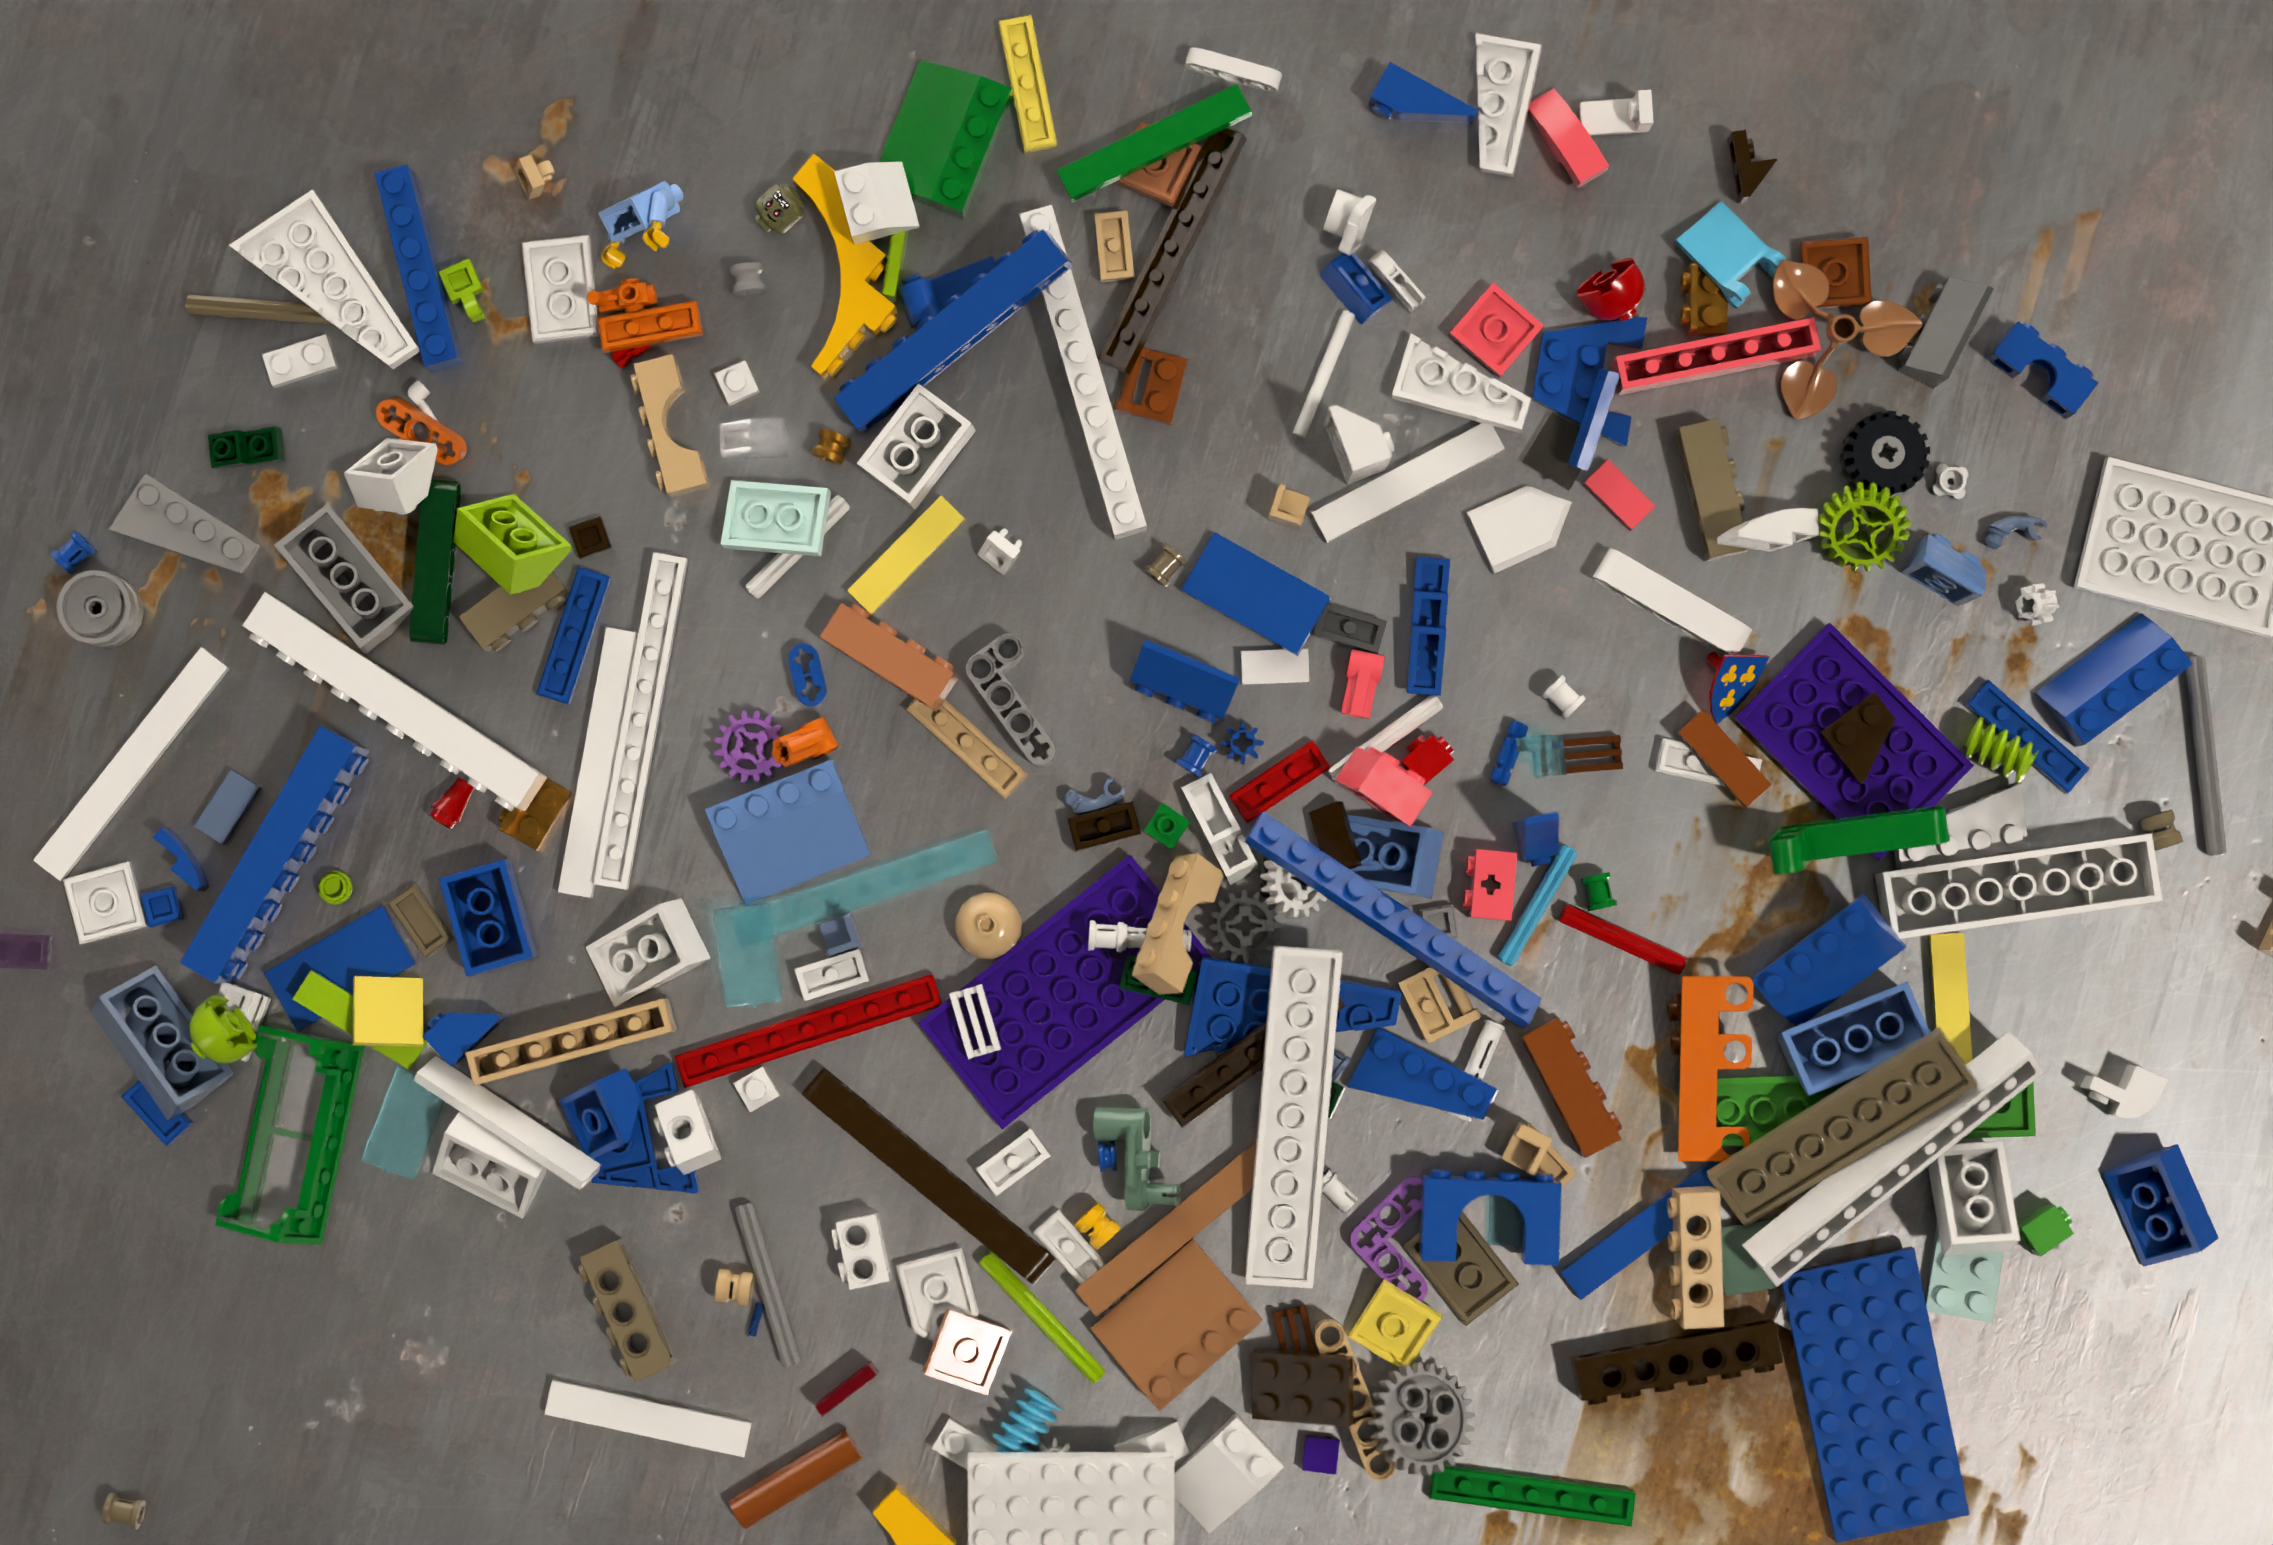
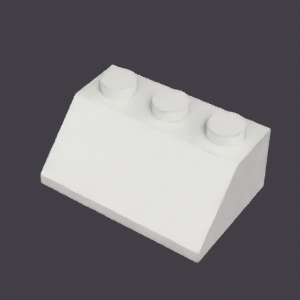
M918 383L857 462V465L888 491L915 510L976 430L970 421Z
M1337 405L1329 407L1324 425L1346 484L1349 485L1384 472L1392 458V452L1395 451L1389 433H1382L1380 425Z
M459 1111L444 1133L432 1174L523 1219L548 1169Z

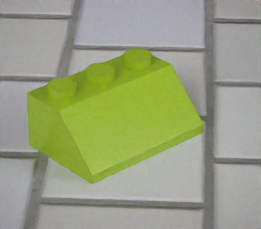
M515 494L457 508L453 542L510 595L539 587L571 551L572 545Z

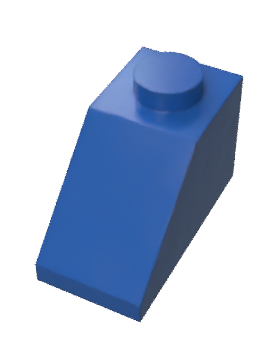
M439 1013L426 1025L429 1031L422 1037L450 1066H455L466 1057L465 1052L472 1051L506 1018L498 1013H447L446 1015Z

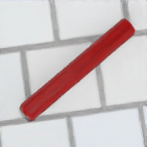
M1566 905L1561 912L1559 921L1580 932L1676 975L1681 974L1685 968L1687 958L1679 953L1572 905Z

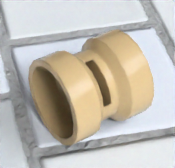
M719 1269L715 1288V1302L725 1304L728 1301H735L739 1306L749 1307L753 1292L754 1273L743 1272L741 1274H733L731 1270Z

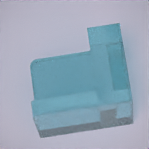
M1539 735L1516 738L1517 752H1532L1535 778L1566 775L1563 735Z

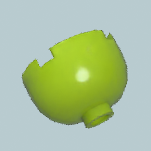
M216 994L204 1001L195 1010L189 1024L190 1036L193 1041L191 1046L194 1052L203 1059L208 1058L213 1062L221 1064L233 1063L257 1048L258 1044L252 1043L256 1040L257 1034L251 1022L238 1007L232 1011L224 1005L229 1000Z

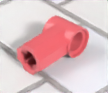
M1351 649L1345 678L1348 680L1341 714L1363 719L1370 718L1376 685H1379L1382 674L1384 655Z

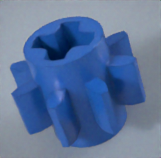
M1241 722L1239 731L1234 732L1233 729L1227 728V733L1231 736L1230 741H1223L1221 745L1224 747L1230 746L1231 752L1227 756L1228 760L1236 755L1240 757L1241 765H1244L1246 756L1251 755L1254 759L1259 757L1254 748L1255 746H1262L1264 741L1255 740L1254 735L1257 733V727L1249 732L1245 730L1244 722ZM1240 735H1245V739L1252 742V746H1247L1245 752H1240L1238 746H1233V741H1237Z

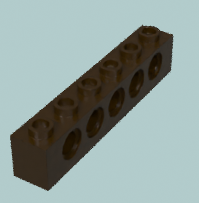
M1770 1319L1570 1357L1577 1396L1581 1401L1587 1400L1588 1405L1605 1403L1608 1401L1607 1396L1620 1394L1622 1399L1637 1397L1641 1395V1390L1653 1387L1654 1392L1669 1391L1675 1389V1383L1687 1381L1688 1386L1708 1383L1707 1377L1721 1375V1379H1733L1742 1376L1741 1371L1753 1368L1755 1373L1769 1372L1775 1370L1774 1364L1783 1363L1776 1323ZM1742 1342H1749L1751 1345L1750 1355L1745 1359H1738L1736 1356L1737 1346ZM1709 1348H1715L1718 1352L1717 1361L1710 1366L1704 1365L1702 1361L1703 1353ZM1677 1354L1683 1355L1685 1359L1684 1367L1678 1372L1670 1371L1669 1360L1671 1357ZM1641 1361H1649L1651 1363L1652 1370L1646 1378H1638L1635 1374V1368ZM1609 1367H1615L1618 1370V1379L1613 1384H1604L1602 1382L1603 1371Z

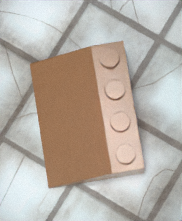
M1192 1238L1096 1321L1090 1329L1140 1390L1161 1411L1263 1320L1252 1305Z

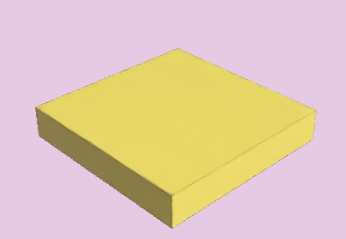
M355 976L353 978V1045L422 1047L423 978Z
M1384 1279L1352 1327L1348 1337L1398 1368L1402 1365L1411 1366L1440 1322L1442 1314Z

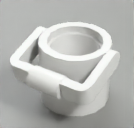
M1337 189L1323 231L1342 237L1339 251L1350 256L1360 247L1376 202L1375 197L1366 195L1361 198Z

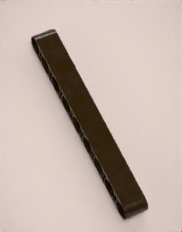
M824 1067L801 1093L811 1104L1031 1284L1035 1285L1056 1258L1047 1249Z

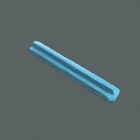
M1567 845L1560 846L1559 854L1553 858L1500 950L1497 958L1508 966L1515 964L1575 860L1577 852Z

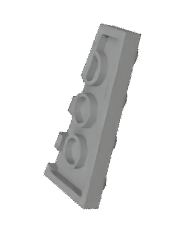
M146 473L109 528L113 532L241 574L244 573L261 547Z
M2014 782L2000 791L1979 797V800L1949 810L1946 813L1950 841L1938 845L1894 850L1896 868L1902 870L2029 849L2022 783Z

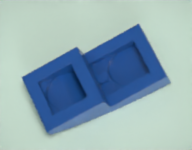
M161 827L152 838L178 858L170 870L196 891H205L209 885L204 871L193 852L170 828Z

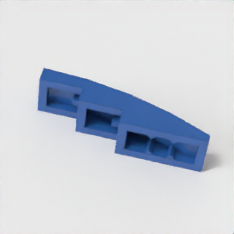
M1416 556L1407 693L1441 696L1446 641L1449 558Z

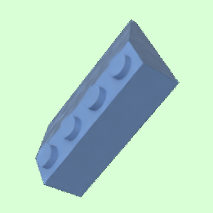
M832 759L705 809L717 842L745 905L871 856L837 766Z

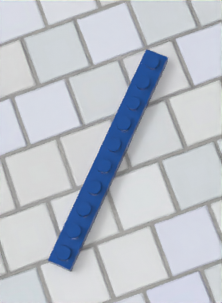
M1265 812L1258 816L1244 841L1246 844L1524 1029L1530 1024L1542 999L1541 997Z

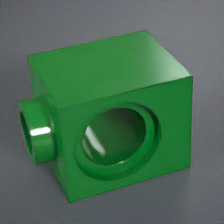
M1162 803L1143 832L1172 851L1191 821Z

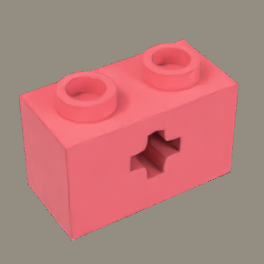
M1476 849L1473 856L1467 857L1466 876H1471L1470 890L1464 891L1463 910H1468V917L1512 921L1517 853ZM1488 875L1492 876V882L1497 883L1498 886L1497 889L1491 890L1490 895L1487 894L1486 888L1481 887V881L1487 880Z

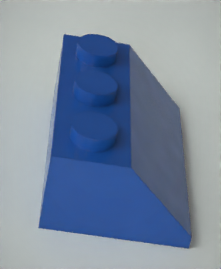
M1145 640L1131 675L1130 683L1135 685L1134 691L1152 698L1154 693L1166 697L1165 704L1182 711L1185 706H1188L1198 711L1197 717L1215 723L1216 719L1223 721L1240 678Z
M2178 1144L2148 1152L2103 1172V1176L2143 1267L2201 1252L2219 1239Z

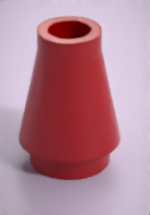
M457 777L456 781L431 805L433 810L429 816L452 830L455 824H460L471 793L475 788Z

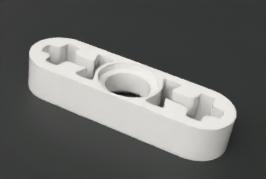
M1196 47L1189 48L1185 66L1193 71L1267 92H1277L1282 78V73L1275 69Z

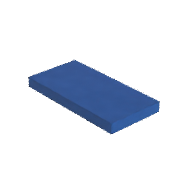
M1216 532L1212 535L1181 588L1183 593L1296 656L1301 652L1331 600V596Z
M381 905L269 969L264 974L296 1031H301L322 1019L321 1016L293 1000V997L311 969L353 994V978L355 976L395 977L416 965L417 962L386 907Z

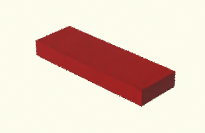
M1311 740L1228 797L1248 824L1262 812H1266L1323 774L1331 766L1314 741Z

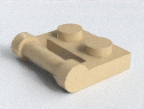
M1432 967L1397 983L1427 1044L1481 1018L1478 1009L1473 1008L1465 990L1442 975L1462 1014L1453 1019L1433 979L1434 976L1441 973Z

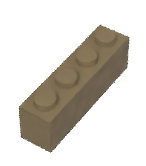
M1719 419L1679 427L1674 434L1705 562L1745 553L1749 550L1748 548L1717 544V537L1729 529L1744 523L1741 511L1745 510L1744 499L1741 491L1736 492L1733 481L1734 478H1737L1736 466L1732 458L1728 459L1725 446L1729 445L1726 427H1720Z

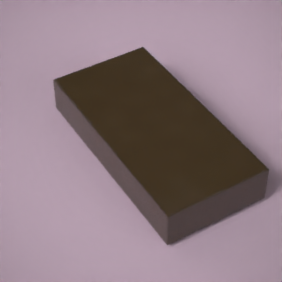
M1336 801L1310 811V818L1320 850L1350 870L1361 866L1362 863L1344 803Z

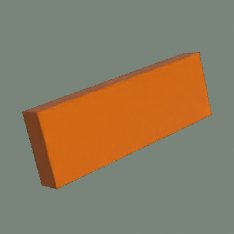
M696 300L597 318L602 351L604 353L703 336L699 306Z

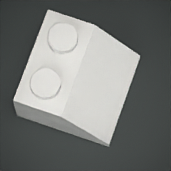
M902 162L864 163L834 171L854 244L920 227Z
M386 438L344 472L357 506L374 509L375 511L396 512L398 514H408L414 511L417 504L428 496L438 451L436 444L395 438Z

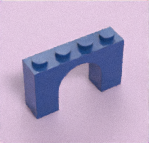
M1430 1170V1175H1422L1419 1253L1421 1260L1456 1262L1457 1225L1463 1209L1478 1197L1498 1195L1512 1201L1521 1213V1260L1525 1265L1559 1266L1562 1183L1558 1179H1553V1174L1535 1173L1533 1179L1519 1178V1173L1499 1172V1177H1485L1484 1171L1468 1170L1465 1171L1464 1176H1451L1450 1170Z

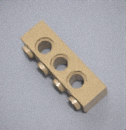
M1713 1186L1672 1188V1198L1667 1200L1668 1216L1673 1218V1231L1668 1234L1670 1252H1674V1265H1670L1669 1268L1670 1283L1672 1286H1675V1299H1671L1670 1302L1672 1319L1676 1320V1323L1683 1329L1724 1327L1720 1191ZM1694 1216H1699V1227L1694 1231H1687L1688 1220ZM1694 1250H1700L1701 1259L1699 1262L1689 1265V1254ZM1695 1284H1702L1701 1294L1697 1298H1689L1690 1288Z

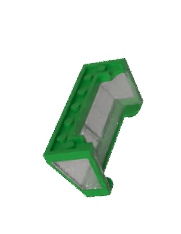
M259 1025L256 1040L254 1041V1044H258L255 1052L260 1059L266 1060L241 1177L237 1193L228 1194L220 1202L215 1226L275 1243L322 1245L365 1046L353 1045V1042L281 1027Z

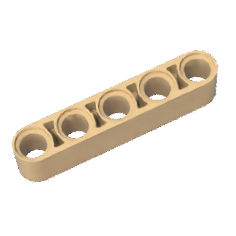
M1322 1319L1315 1326L1313 1333L1320 1354L1353 1356V1391L1356 1390L1363 1393L1364 1399L1360 1406L1354 1407V1424L1349 1429L1364 1468L1374 1480H1387L1395 1472V1462H1388V1466L1383 1471H1374L1370 1467L1373 1457L1376 1455L1387 1456L1389 1452L1388 1450L1377 1451V1447L1382 1442L1381 1438L1365 1440L1360 1438L1357 1433L1360 1425L1376 1418V1413L1368 1410L1370 1406L1374 1405L1346 1333L1341 1324L1335 1319ZM1328 1326L1335 1327L1339 1331L1338 1339L1331 1344H1326L1320 1339L1321 1331Z

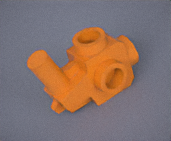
M633 278L620 281V286H616L614 289L601 292L590 291L587 295V301L590 304L597 305L601 313L616 311L628 313L652 307V304H657V293L654 284L647 285L646 282H640V279Z

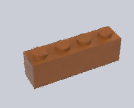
M1555 1017L1520 1035L1519 1037L1580 1155L1587 1158L1621 1140L1618 1131L1623 1128L1616 1114L1613 1111L1607 1112L1602 1102L1607 1097L1598 1081L1592 1083L1587 1073L1591 1066L1582 1051L1576 1052L1571 1042L1575 1039V1035L1568 1022L1564 1021L1561 1023L1560 1019Z

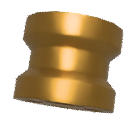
M820 428L818 433L820 440L818 445L813 447L811 454L827 462L843 465L845 460L843 457L844 450L850 446L852 440L839 433Z

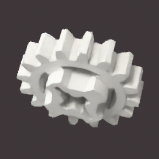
M1272 860L1264 862L1268 873L1260 874V878L1267 880V885L1261 888V892H1269L1270 896L1266 903L1277 904L1275 907L1276 914L1285 913L1286 918L1308 917L1309 913L1320 910L1317 903L1326 902L1327 898Z

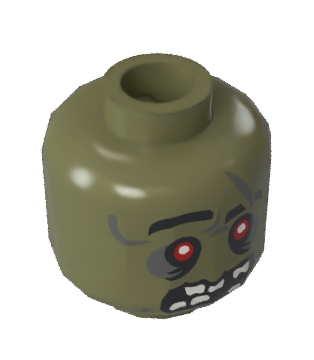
M775 184L756 200L755 208L758 215L755 217V220L768 233L773 229L779 234H784L804 216L802 206L805 202L789 184L785 186Z

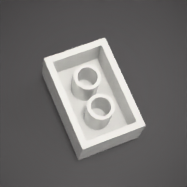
M2003 1141L1953 1145L1928 1165L1942 1255L2010 1252L2019 1242L2020 1237Z

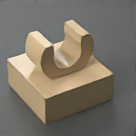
M531 154L519 158L514 169V173L528 200L539 197L545 182L552 180L551 174L555 173L550 160L536 165Z

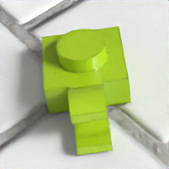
M466 259L438 271L451 302L457 304L462 301L465 311L473 323L485 319L484 312L475 296L485 291L472 261Z

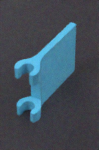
M1722 201L1675 241V244L1694 263H1698V267L1722 290L1728 303L1735 309L1746 301L1745 298L1751 293L1745 284L1738 281L1759 262L1763 270L1770 277H1773L1778 264L1782 260H1787L1783 254L1768 247Z

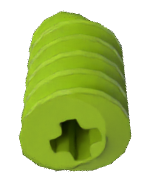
M1980 716L1963 747L1967 746L1966 757L1971 758L1978 752V763L1981 765L1989 758L1992 759L1990 769L1992 771L2004 765L2003 776L2008 777L2015 771V782L2019 784L2025 778L2039 750L2032 754L2033 743L2030 741L2022 748L2019 747L2021 737L2018 735L2011 741H2007V729L1995 735L1996 724L1993 722L1984 729V718Z

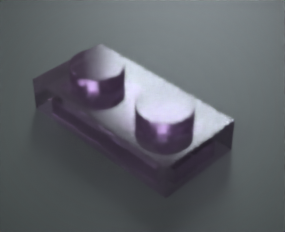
M0 934V968L51 969L53 936Z

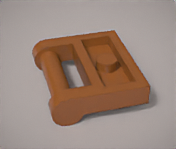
M1143 347L1131 373H1125L1119 399H1115L1113 410L1171 425L1188 359ZM1144 360L1152 362L1142 404L1137 405L1132 403L1142 361Z

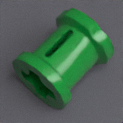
M1610 872L1581 878V883L1586 886L1590 903L1587 906L1588 912L1618 905L1617 900L1612 897L1608 881L1611 877Z

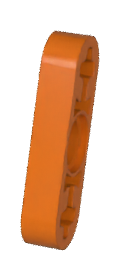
M391 397L378 404L376 408L378 422L403 440L433 443L435 440L440 442L436 444L438 448L436 461L439 463L452 465L462 460L466 455V442L459 434L404 399ZM395 406L397 408L395 413L399 417L392 420L390 418L391 412L387 408ZM410 415L412 416V418L407 422L403 420L405 418L410 417ZM416 422H422L428 427L429 435L426 440H421L415 435L414 425ZM451 442L453 443L452 450L456 453L448 456L446 454L447 448L442 444Z

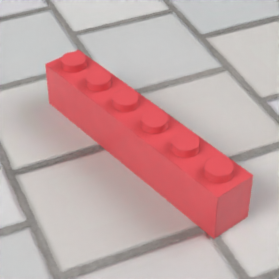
M1813 317L1616 356L1611 362L1612 371L1619 373L1620 376L1616 386L1617 396L1811 358L1821 351L1815 318Z

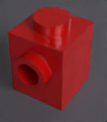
M1432 734L1429 738L1425 739L1423 735H1420L1406 747L1411 753L1402 759L1400 764L1405 770H1411L1426 780L1423 784L1424 786L1454 761L1450 755L1454 750L1442 736L1436 739Z

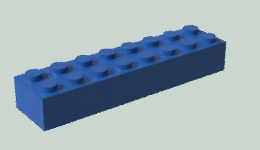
M319 726L181 959L180 963L213 983H232L233 980L238 981L242 977L248 966V963L245 962L251 950L256 951L265 937L262 931L268 921L273 922L282 909V904L279 902L285 892L290 893L296 886L300 877L297 872L303 862L307 864L315 854L317 846L314 843L320 833L325 834L332 825L334 817L331 814L337 804L342 805L351 792L349 784L354 775L359 776L365 769L369 760L366 757L369 752L368 749L333 729Z

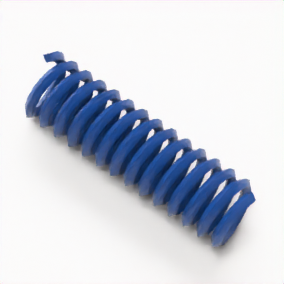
M757 1301L754 1306L753 1318H751V1325H749L747 1336L756 1337L753 1334L758 1332V1328L755 1327L760 1325L758 1320L762 1318L760 1313H763L764 1307L762 1306L764 1304Z

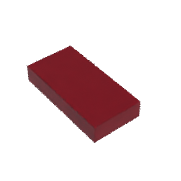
M873 1362L867 1363L816 1403L815 1408L823 1417L874 1378L879 1370Z

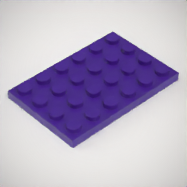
M1828 623L1733 718L1834 819L1934 807L1974 766L1831 623ZM1876 692L1895 717V721L1866 780L1858 785L1819 732L1868 695ZM1889 851L1869 854L1876 861H1880Z

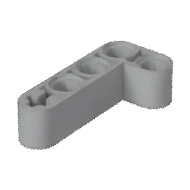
M1003 634L969 658L966 664V673L1028 761L1034 766L1046 767L1055 759V745L1004 675V673L1022 660L1024 647L1016 635ZM1007 641L1014 642L1018 646L1016 656L1011 659L1003 658L999 654L1000 646ZM979 661H985L991 666L990 674L982 679L976 678L972 674L973 665ZM1005 688L1010 692L1011 698L1006 705L998 706L992 702V694L996 689ZM1018 715H1024L1030 719V728L1024 733H1017L1012 729V720ZM1036 730L1041 733L1035 736L1037 742L1041 746L1047 744L1050 747L1046 751L1048 757L1044 760L1040 756L1032 757L1035 749L1030 741L1025 746L1021 743L1022 740L1030 738Z

